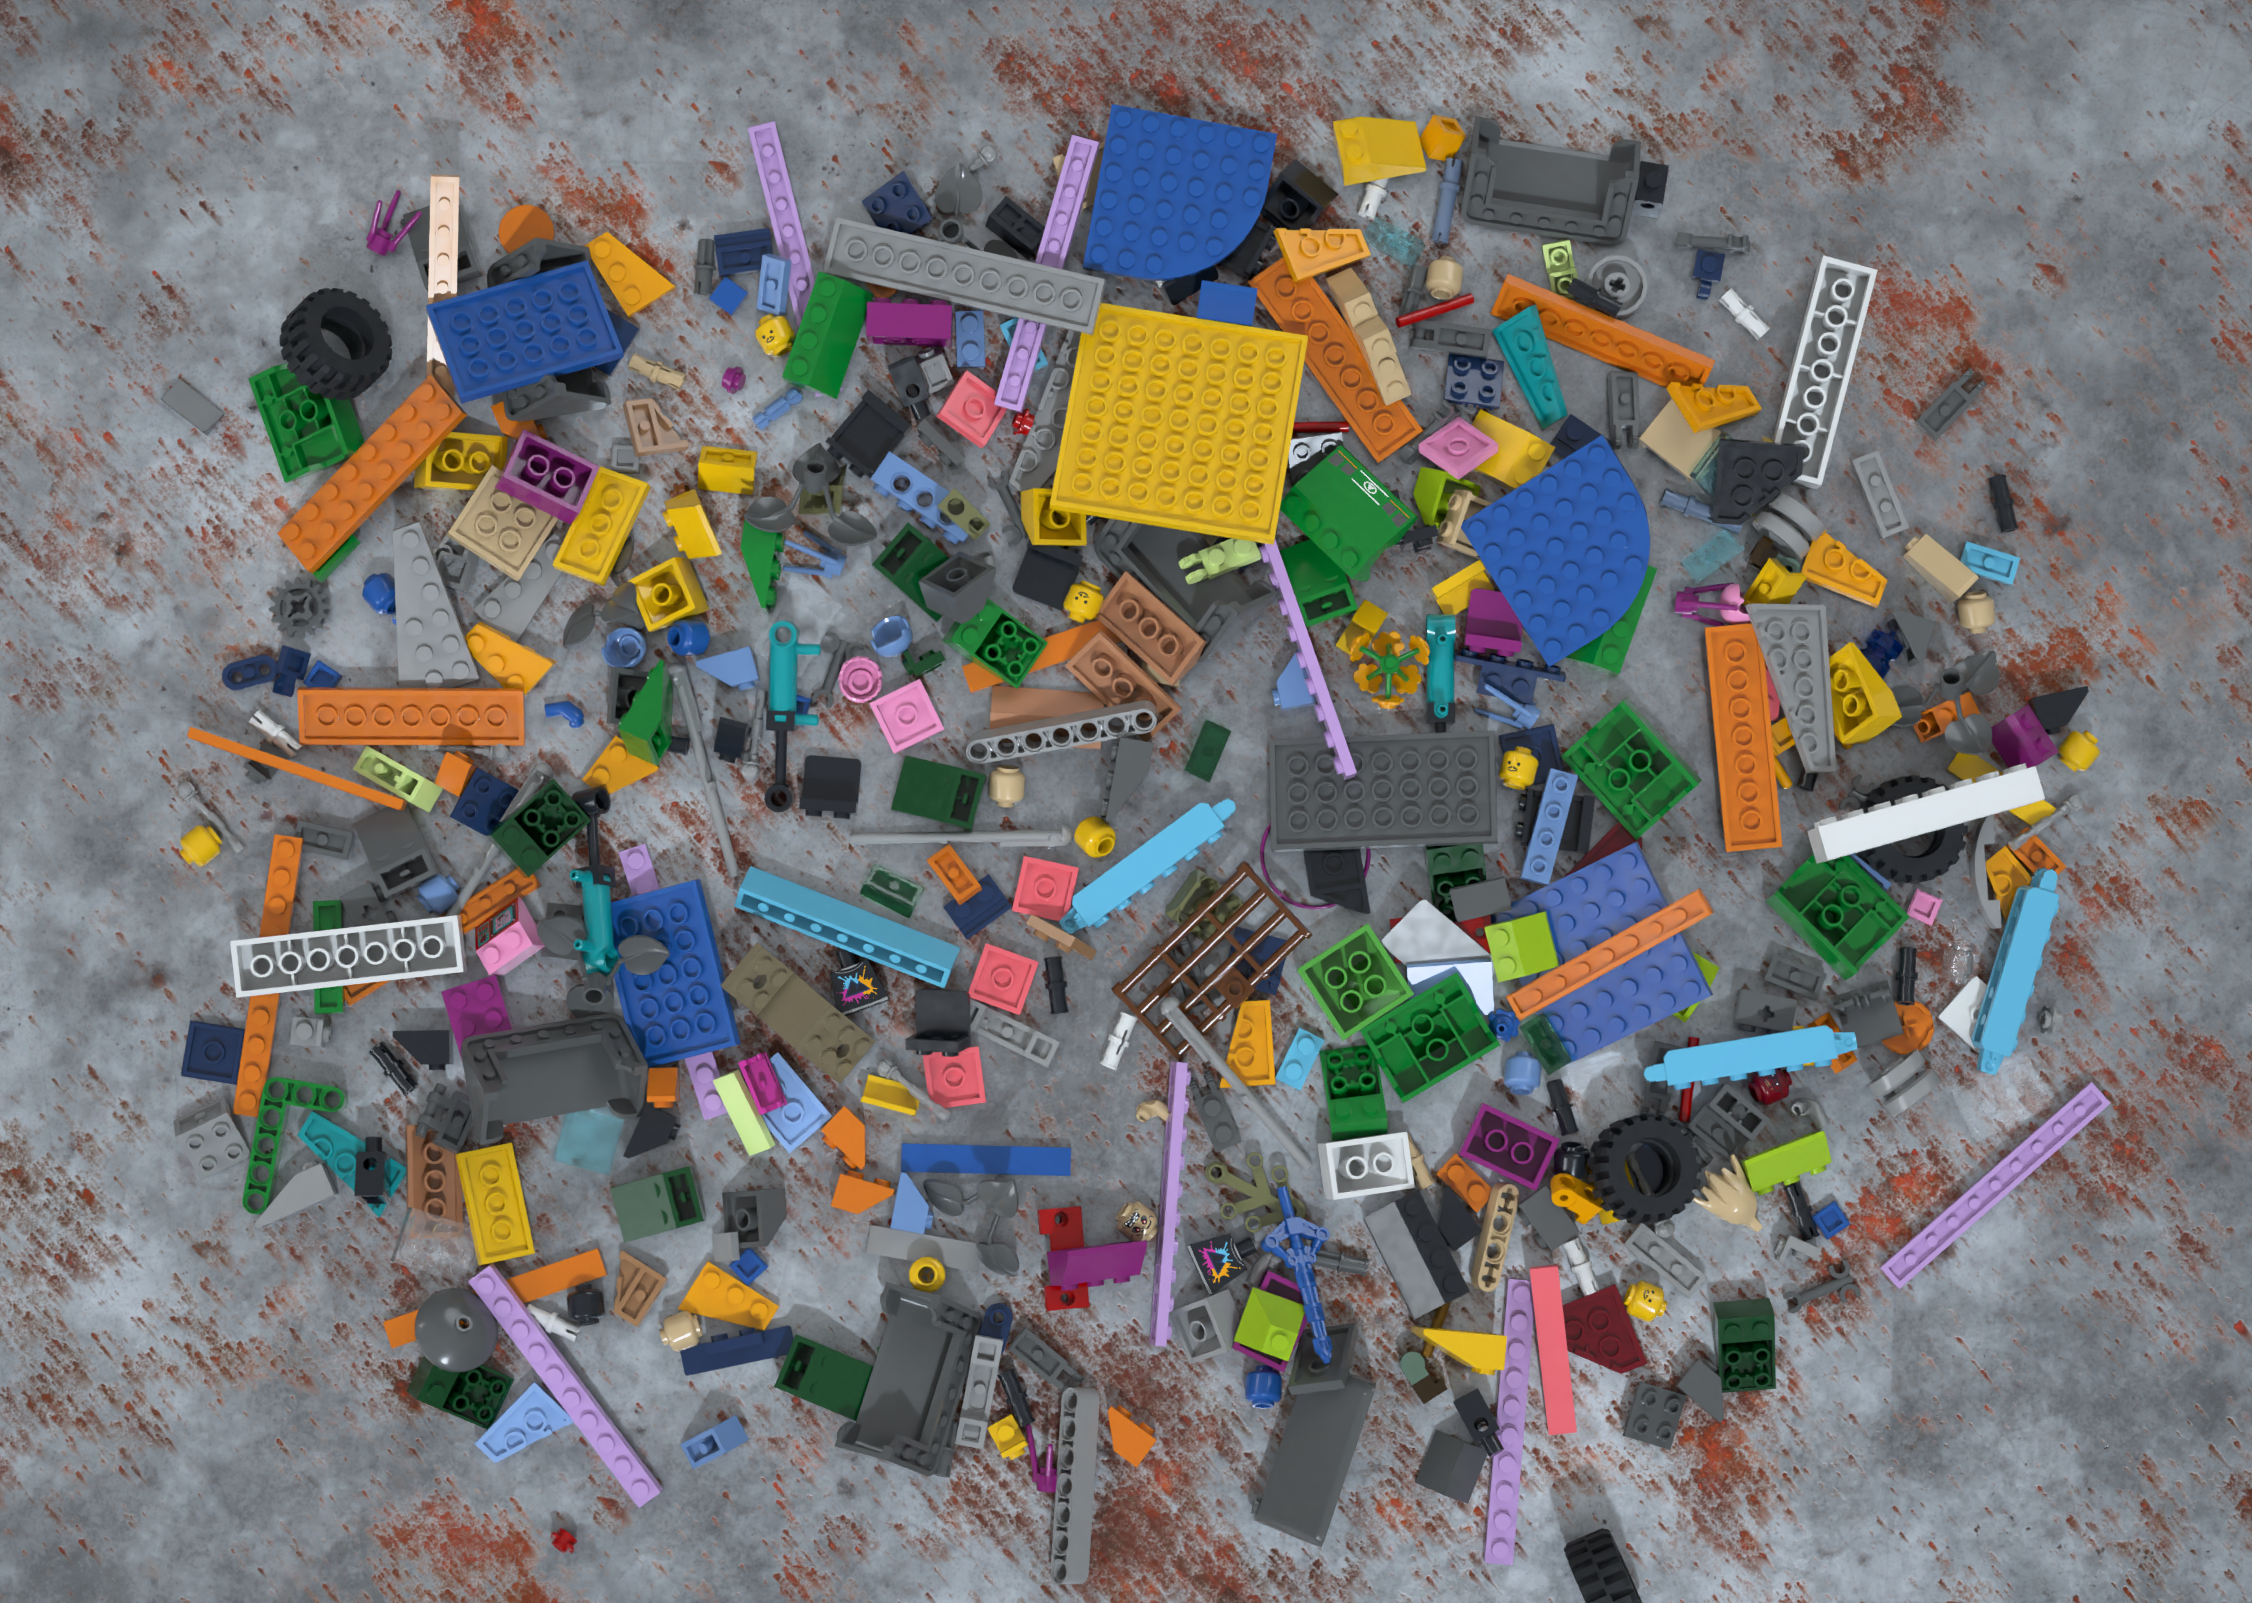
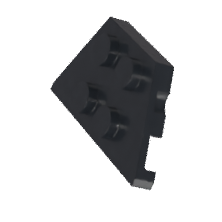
M1360 849L1303 851L1310 897L1363 914L1371 913Z

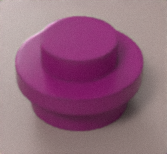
M738 366L735 368L728 367L722 378V387L727 389L728 393L735 394L744 387L746 376L744 375L743 368Z

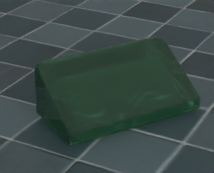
M1205 719L1184 772L1210 783L1231 731Z
M874 863L863 883L860 894L906 918H910L925 888Z
M1544 1012L1519 1027L1548 1076L1573 1061Z

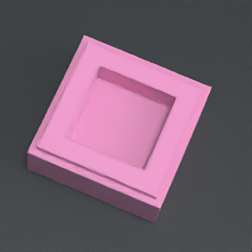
M1915 889L1906 913L1911 918L1932 926L1943 900L1922 890Z

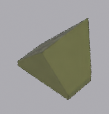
M847 464L839 468V477L829 484L834 512L838 517L843 512ZM804 488L800 495L798 514L831 518L824 491L821 490L819 493L813 494Z

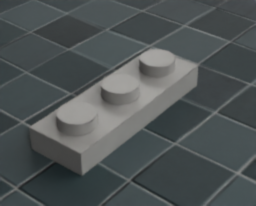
M1877 450L1852 460V467L1881 538L1884 539L1909 529L1879 451Z
M1640 1223L1623 1243L1688 1299L1692 1297L1707 1279L1706 1275L1643 1223Z

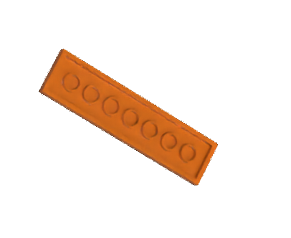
M1282 257L1247 282L1249 287L1258 288L1256 297L1282 332L1308 336L1304 360L1305 365L1377 464L1423 432L1401 399L1387 406L1384 404L1352 331L1313 277L1294 283L1286 261Z
M1507 274L1490 313L1507 321L1529 306L1536 304L1546 338L1627 372H1637L1639 377L1666 388L1671 382H1678L1681 386H1691L1693 383L1704 386L1715 363V360L1701 353H1696L1677 343L1660 338L1651 332L1641 330L1624 321L1614 319L1598 310L1586 307L1572 299H1567L1548 289L1541 288L1510 274Z
M429 375L277 534L305 569L310 573H314L467 416L466 412L438 379Z
M1752 623L1706 627L1704 631L1725 852L1782 847L1766 667L1763 653Z
M299 687L297 690L299 745L503 744L525 746L524 688Z

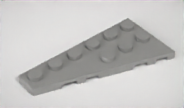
M1069 330L1038 406L1033 425L1009 480V484L1020 493L1032 488H1042L1056 471L1080 342V332Z
M418 520L393 529L399 688H454L479 679V672L421 521Z
M1745 605L1806 773L1837 772L1825 605Z

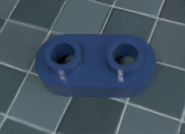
M259 655L230 663L222 672L223 683L233 691H242L271 683L279 674L275 672L277 662L268 655ZM263 665H268L270 668L269 673L266 675H262L260 672ZM237 672H241L243 676L240 682H235L233 679L234 674Z
M995 1303L989 1306L985 1312L979 1334L1004 1339L1001 1355L1005 1350L1013 1321L1011 1309L1003 1303ZM996 1312H1001L1004 1315V1320L1001 1323H997L993 1319V1315Z

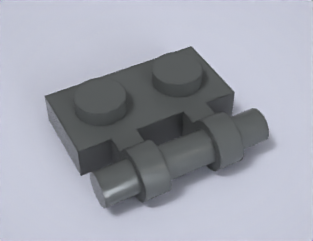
M436 1083L433 1092H429L426 1099L428 1104L424 1113L419 1115L416 1122L418 1127L415 1135L425 1138L428 1130L436 1132L432 1143L454 1154H459L473 1124L469 1096L456 1090L449 1099L443 1096L447 1087ZM438 1107L445 1109L441 1121L434 1119Z

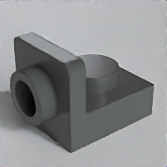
M267 741L259 749L287 760L290 759ZM250 760L249 763L245 762L243 765L248 770L246 776L258 785L261 782L269 785L280 772V769L254 760Z

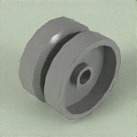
M1621 255L1607 256L1596 262L1585 279V283L1596 289L1602 288L1601 292L1623 303L1615 319L1624 321L1635 314L1644 301L1648 289L1647 277L1641 266L1633 259ZM1613 285L1619 288L1617 293L1611 291ZM1592 306V308H1591V309L1600 311L1599 309H1597V308H1595V307H1593V306Z
M1780 492L1768 503L1771 512L1762 511L1754 520L1753 526L1762 536L1764 535L1773 541L1772 545L1795 560L1801 561L1810 550L1807 540L1817 541L1826 528L1806 507L1790 496Z
M1917 1048L1890 1063L1868 1084L1869 1089L1876 1097H1882L1894 1091L1885 1100L1883 1105L1891 1117H1895L1908 1109L1941 1082V1078L1934 1069H1926L1915 1075L1924 1066L1926 1061Z

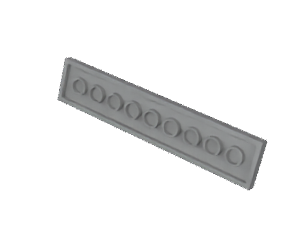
M837 217L823 272L826 274L1089 335L1094 334L1106 285V280Z

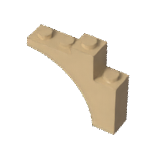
M1351 267L1326 278L1334 302L1341 311L1361 349L1384 404L1387 406L1411 395L1389 329L1379 317L1368 289Z

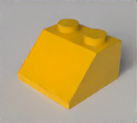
M1032 488L1021 492V521L1032 545L1087 546L1085 514L1050 509L1053 489Z
M695 489L664 501L666 511L662 512L668 527L674 526L677 535L673 538L679 552L685 550L688 559L722 554L717 537Z
M673 557L628 580V582H632L636 586L637 605L649 632L672 626L674 622L680 619H691L709 610L688 558Z

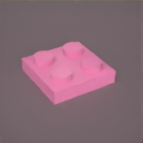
M1458 416L1419 443V452L1459 480L1498 452V443Z
M920 679L869 703L894 754L945 730Z

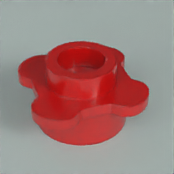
M1026 408L1023 409L1022 413L1017 412L1011 424V427H1014L1013 435L1023 434L1026 436L1029 433L1035 419V415L1029 413L1030 409Z
M559 1528L556 1533L552 1532L550 1536L553 1539L551 1544L557 1550L564 1554L566 1551L571 1554L574 1552V1546L578 1541L569 1532Z

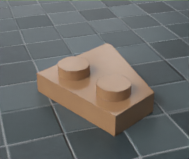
M652 398L625 401L623 409L636 457L686 451L689 448L687 440H682L673 429L674 424L661 413L660 407Z
M1031 914L1026 923L1035 929L1033 935L1048 942L1049 938L1055 940V947L1068 954L1073 950L1092 961L1097 952L1076 937Z
M622 1250L619 1256L621 1263L619 1276H617V1297L615 1298L613 1312L640 1328L669 1279Z

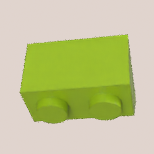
M1546 911L1493 923L1484 927L1498 982L1524 977L1560 966Z

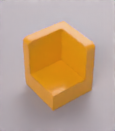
M1433 115L1419 139L1421 147L1428 158L1446 161V158H1454L1465 140L1466 134L1455 118Z

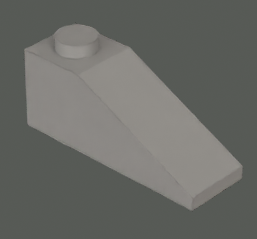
M315 1160L301 1166L302 1172L293 1176L254 1223L255 1228H264L338 1195L326 1164L320 1163L317 1165Z

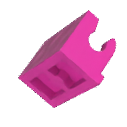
M766 1052L738 1062L760 1115L788 1104Z

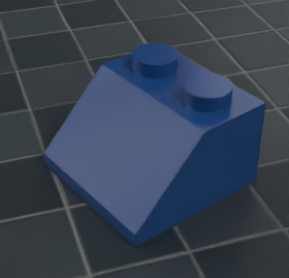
M1202 280L1197 318L1252 327L1258 288Z

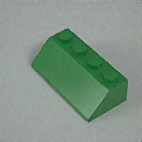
M819 271L782 375L783 381L837 400L867 315V302L872 301L874 294L846 280Z
M1648 565L1644 581L1636 598L1624 615L1609 630L1565 658L1609 675L1618 676L1657 568Z

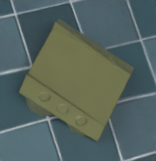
M1198 868L1189 873V877L1172 901L1166 905L1165 914L1179 925L1183 924L1198 909L1197 905L1200 902L1204 903L1222 885ZM1231 892L1211 912L1223 924L1245 902ZM1205 917L1191 933L1204 942L1217 928Z

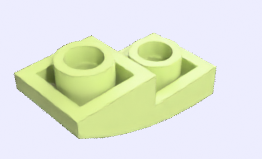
M1565 239L1541 244L1551 292L1567 299L1575 297L1567 292L1574 278L1578 279L1570 240Z

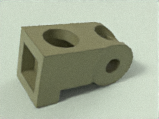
M955 487L936 507L974 541L991 525Z

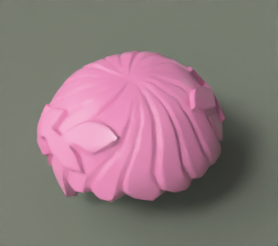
M856 656L842 665L838 677L839 687L843 695L850 701L865 703L880 692L883 676L881 669L872 659Z

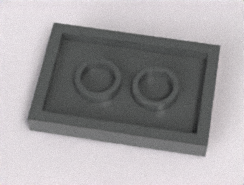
M1355 1323L1325 1327L1327 1336H1330L1333 1346L1330 1358L1331 1363L1324 1365L1323 1360L1314 1350L1312 1329L1303 1330L1288 1384L1291 1395L1337 1390L1346 1387L1359 1332Z

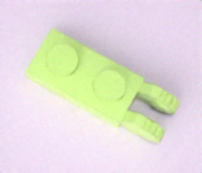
M1231 538L1198 551V553L1191 554L1181 559L1178 563L1181 569L1190 568L1202 563L1204 569H1198L1185 577L1188 584H1193L1207 578L1210 580L1261 559V554L1255 542Z

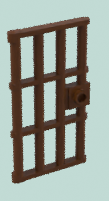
M1245 861L1236 867L1237 871L1204 903L1200 902L1197 905L1198 909L1161 945L1157 944L1154 947L1155 951L1123 982L1118 981L1111 988L1113 993L1130 1008L1179 1062L1185 1058L1183 1055L1192 1046L1184 1039L1175 1047L1165 1036L1174 1026L1166 1017L1156 1026L1146 1016V1013L1181 979L1193 990L1177 1006L1184 1015L1187 1014L1200 1000L1212 1011L1196 1027L1201 1035L1204 1036L1220 1020L1223 1022L1227 1018L1226 1014L1233 1007L1237 1009L1257 990L1255 986L1263 979L1267 980L1270 977L1269 973L1305 938L1309 939L1312 936V933L1262 881L1250 867V864ZM1249 876L1259 889L1222 924L1211 911ZM1268 897L1279 909L1241 944L1232 935L1231 931ZM1207 917L1217 930L1179 965L1168 953ZM1287 917L1298 930L1260 965L1250 952ZM1226 938L1235 947L1236 951L1198 986L1187 973ZM1244 958L1256 970L1248 978L1236 967ZM1164 959L1174 971L1137 1006L1126 993L1160 960ZM1214 987L1226 998L1219 1006L1206 995Z

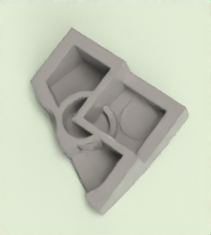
M445 535L442 543L432 550L446 588L467 593L480 557Z

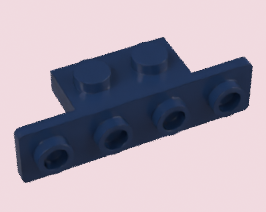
M1469 648L1455 651V661L1481 666L1476 690L1478 694L1496 697L1485 689L1484 686L1489 684L1514 701L1532 704L1537 677L1565 682L1566 679L1565 672L1561 671V667L1556 665L1549 667L1548 664H1545L1543 668L1533 666L1534 662L1526 659H1517V662L1507 661L1506 656L1490 653L1489 657L1478 655V652L1469 651Z
M788 1325L756 1332L755 1327L739 1330V1336L728 1338L727 1333L711 1336L712 1342L698 1344L680 1351L684 1373L686 1376L787 1355L794 1340L792 1328Z

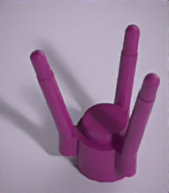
M400 190L395 192L380 228H377L382 201H377L371 228L366 238L368 241L366 247L383 256H386L388 251L394 253L399 242L422 216V212L418 211L394 240H391L393 234L386 231L400 197Z
M1734 583L1695 588L1685 587L1684 591H1677L1675 613L1682 614V618H1690L1714 626H1724L1723 622L1693 612H1698V608L1737 611L1739 607L1723 603L1699 601V595L1694 594L1724 590L1727 586Z
M1028 1424L1026 1425V1432L1033 1470L1032 1482H1037V1491L1056 1492L1057 1468L1052 1467L1053 1445L1051 1443L1048 1444L1046 1467H1040L1039 1472L1032 1428Z

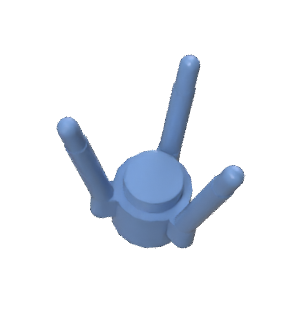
M807 530L803 534L828 551H825L823 554L790 540H784L785 545L821 559L820 567L824 568L823 570L783 566L784 571L820 575L832 579L833 574L840 577L847 558L846 555L841 554V549L831 546Z
M1489 684L1484 686L1494 696L1515 709L1512 716L1516 719L1479 708L1474 710L1476 714L1510 724L1519 730L1523 726L1529 730L1541 713V710L1535 707L1536 703L1533 701L1532 704L1516 703Z

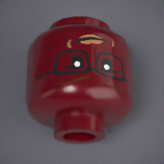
M1775 1068L1776 1074L1759 1076L1758 1071L1752 1073L1751 1081L1748 1082V1088L1755 1102L1771 1105L1788 1097L1792 1079L1786 1069Z

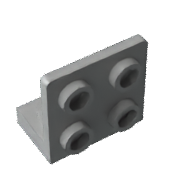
M225 1097L173 1121L175 1137L200 1179L214 1175L251 1156V1150L232 1120L230 1105Z

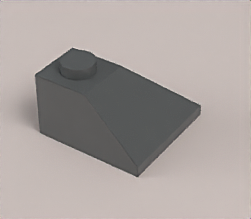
M785 1188L722 1193L725 1233L738 1232L739 1248L767 1247L787 1217Z

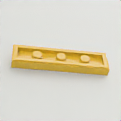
M1960 752L1956 753L1946 768V771L1961 781L1971 778L1973 783H1977L1975 779L1977 777L1999 771L1977 755ZM2041 800L2008 810V812L2031 827L2043 817L2053 814L2056 808Z

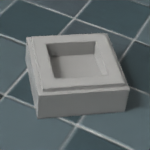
M612 444V471L640 474L641 456H635L632 444Z
M738 1232L712 1234L714 1262L740 1260Z

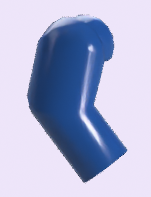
M570 701L544 705L547 718L563 716L569 721V726L572 728H580L584 724L583 711Z

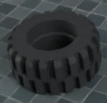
M324 288L319 289L317 292H312L286 317L281 326L282 334L279 336L280 346L283 347L281 354L283 360L288 362V370L298 377L296 380L301 385L305 384L308 386L310 392L314 394L321 393L322 397L327 399L335 397L336 400H347L348 398L359 396L382 376L389 367V361L392 359V348H390L392 346L391 335L387 334L389 329L386 322H382L380 319L381 314L377 309L373 310L369 306L370 302L365 298L359 299L356 293L351 291L344 293L343 289L332 288L331 290ZM321 329L328 330L337 335L348 348L351 359L344 358L335 353L324 340Z
M1919 775L1902 776L1880 784L1878 788L1873 789L1867 795V800L1861 803L1859 809H1863L1864 814L1869 813V807L1890 801L1891 806L1896 805L1895 800L1909 795L1917 794L1918 798H1923L1922 793L1944 786L1945 790L1948 791L1949 788L1944 784L1935 783V779L1930 777L1922 778ZM1964 823L1936 830L1930 848L1918 856L1903 855L1891 843L1859 853L1862 858L1866 857L1868 860L1867 864L1873 870H1877L1880 876L1885 879H1892L1895 883L1901 884L1925 882L1949 871L1951 865L1956 864L1960 858L1958 856L1959 852L1964 850L1966 845L1963 837L1965 834H1968V826H1964Z
M1642 1114L1618 1120L1610 1124V1128L1604 1129L1598 1135L1600 1141L1593 1142L1590 1149L1594 1153V1157L1588 1158L1587 1167H1592V1174L1587 1176L1588 1182L1594 1183L1595 1189L1592 1190L1595 1199L1601 1198L1603 1200L1600 1206L1606 1212L1612 1210L1614 1211L1612 1214L1614 1218L1618 1220L1626 1219L1627 1223L1649 1224L1672 1218L1673 1215L1680 1214L1685 1210L1684 1204L1692 1202L1695 1197L1692 1190L1698 1189L1701 1181L1696 1178L1697 1173L1702 1172L1701 1163L1697 1164L1696 1156L1700 1154L1697 1147L1692 1148L1690 1142L1693 1139L1690 1134H1682L1680 1132L1682 1130L1680 1124L1677 1122L1669 1123V1118L1662 1115L1655 1117L1654 1114ZM1636 1143H1644L1653 1148L1662 1161L1663 1180L1661 1186L1655 1194L1645 1196L1636 1191L1626 1176V1156L1630 1148Z
M1601 1528L1567 1543L1564 1552L1585 1603H1642L1623 1557L1608 1529Z

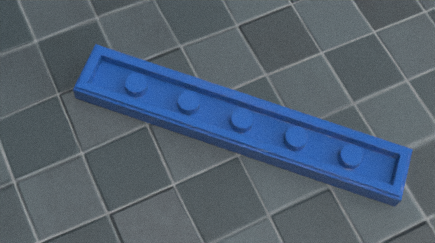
M902 1143L901 1172L1071 1176V1148Z

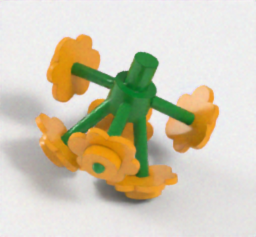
M1383 631L1379 633V638L1372 642V648L1378 652L1377 654L1367 648L1370 634L1366 632L1363 636L1356 637L1350 644V661H1359L1363 654H1366L1379 661L1380 665L1377 668L1374 664H1360L1358 670L1353 673V679L1359 684L1361 691L1367 690L1369 693L1375 694L1379 691V684L1383 681L1379 674L1382 672L1386 674L1385 695L1371 697V701L1377 702L1381 708H1396V705L1404 702V698L1391 695L1392 685L1396 687V691L1399 694L1405 692L1413 694L1418 689L1417 684L1422 681V676L1418 674L1419 669L1416 665L1412 664L1407 668L1405 666L1399 667L1400 662L1415 656L1418 662L1421 661L1424 665H1427L1429 663V646L1420 636L1411 635V641L1409 642L1411 651L1400 656V651L1405 647L1404 642L1400 641V633L1397 631L1389 633Z

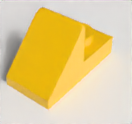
M1364 599L1335 647L1351 656L1349 647L1352 641L1367 632L1370 634L1368 640L1370 644L1389 613Z

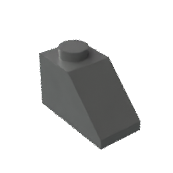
M1696 1358L1674 1385L1716 1421L1721 1423L1724 1419L1721 1378L1715 1374L1718 1368L1706 1358L1703 1362Z

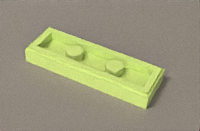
M739 1069L712 1080L749 1156L776 1145L762 1116L758 1112Z

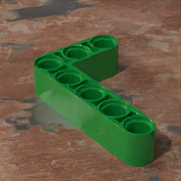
M272 1077L265 1082L242 1199L243 1207L248 1213L263 1214L273 1202L290 1105L326 1112H340L348 1104L346 1091L335 1086L284 1077ZM276 1082H281L285 1087L284 1094L279 1098L275 1097L272 1093V1086ZM306 1086L313 1093L312 1099L307 1103L303 1102L299 1097L301 1089ZM333 1091L337 1092L340 1096V1103L334 1108L327 1102L328 1095ZM273 1109L279 1113V1122L274 1126L267 1122V1114ZM267 1137L271 1138L274 1142V1149L268 1154L261 1148L262 1141ZM262 1165L266 1166L269 1170V1176L263 1182L256 1176L257 1169ZM256 1193L260 1194L264 1199L263 1206L258 1210L251 1204V1198Z

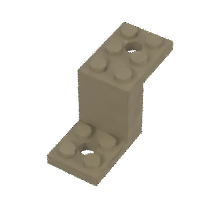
M756 943L720 985L763 1020L794 1049L839 1084L849 1075L851 1070L876 1042L759 943ZM758 975H761L760 979L756 983H753L754 979ZM844 1044L843 1047H842V1049H841L840 1051L836 1052L837 1049H838V1047H839L840 1045Z

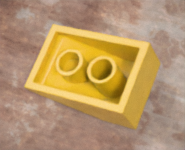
M1361 116L1333 121L1334 143L1344 186L1426 171L1416 122Z
M1481 409L1472 423V426L1498 443V452L1473 470L1510 492L1540 474L1556 448L1537 436Z
M450 432L415 469L414 488L475 491L492 465L501 471L503 470L507 461L508 437Z
M1849 642L1829 657L1833 721L1842 744H1866L1902 717L1893 692L1854 642Z
M1411 1326L1410 1332L1459 1363L1470 1366L1471 1372L1495 1375V1370H1504L1507 1336L1486 1332Z

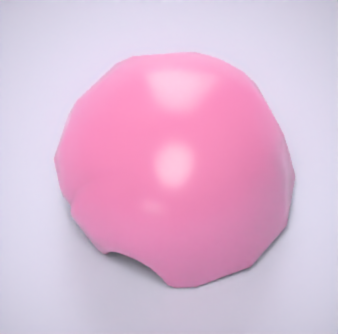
M1739 584L1727 586L1719 599V603L1737 605L1739 607L1737 611L1719 610L1721 617L1729 625L1751 623L1746 607L1741 605L1744 603V599L1741 598L1744 596V593L1740 591Z

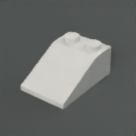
M1407 1132L1317 1144L1325 1200L1415 1188Z

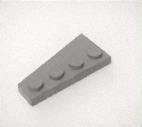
M554 533L541 545L518 582L508 576L473 609L488 626L506 634L511 640L518 643V640L532 622L531 620L547 599L551 589L563 574V571L555 569L552 565L563 543L560 537Z

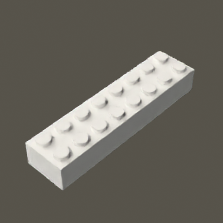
M1824 255L1817 265L1772 438L1773 442L1805 445L1802 475L1791 483L1816 490L1823 482L1877 274L1876 269Z
M2025 763L2002 770V776L1999 775V771H1995L1975 778L1977 783H1973L1970 778L1948 785L1950 789L1948 791L1942 786L1923 792V798H1918L1917 794L1895 800L1896 805L1891 806L1890 801L1869 807V813L1864 814L1863 809L1841 815V821H1837L1836 816L1815 822V828L1807 831L1816 864L2044 800L2045 797L2036 766L2027 768Z
M461 915L230 941L236 998L467 972Z

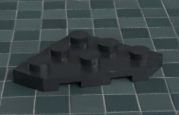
M1720 438L1712 523L1743 524L1753 513L1771 501L1792 481L1794 482L1800 477L1803 469L1805 445Z

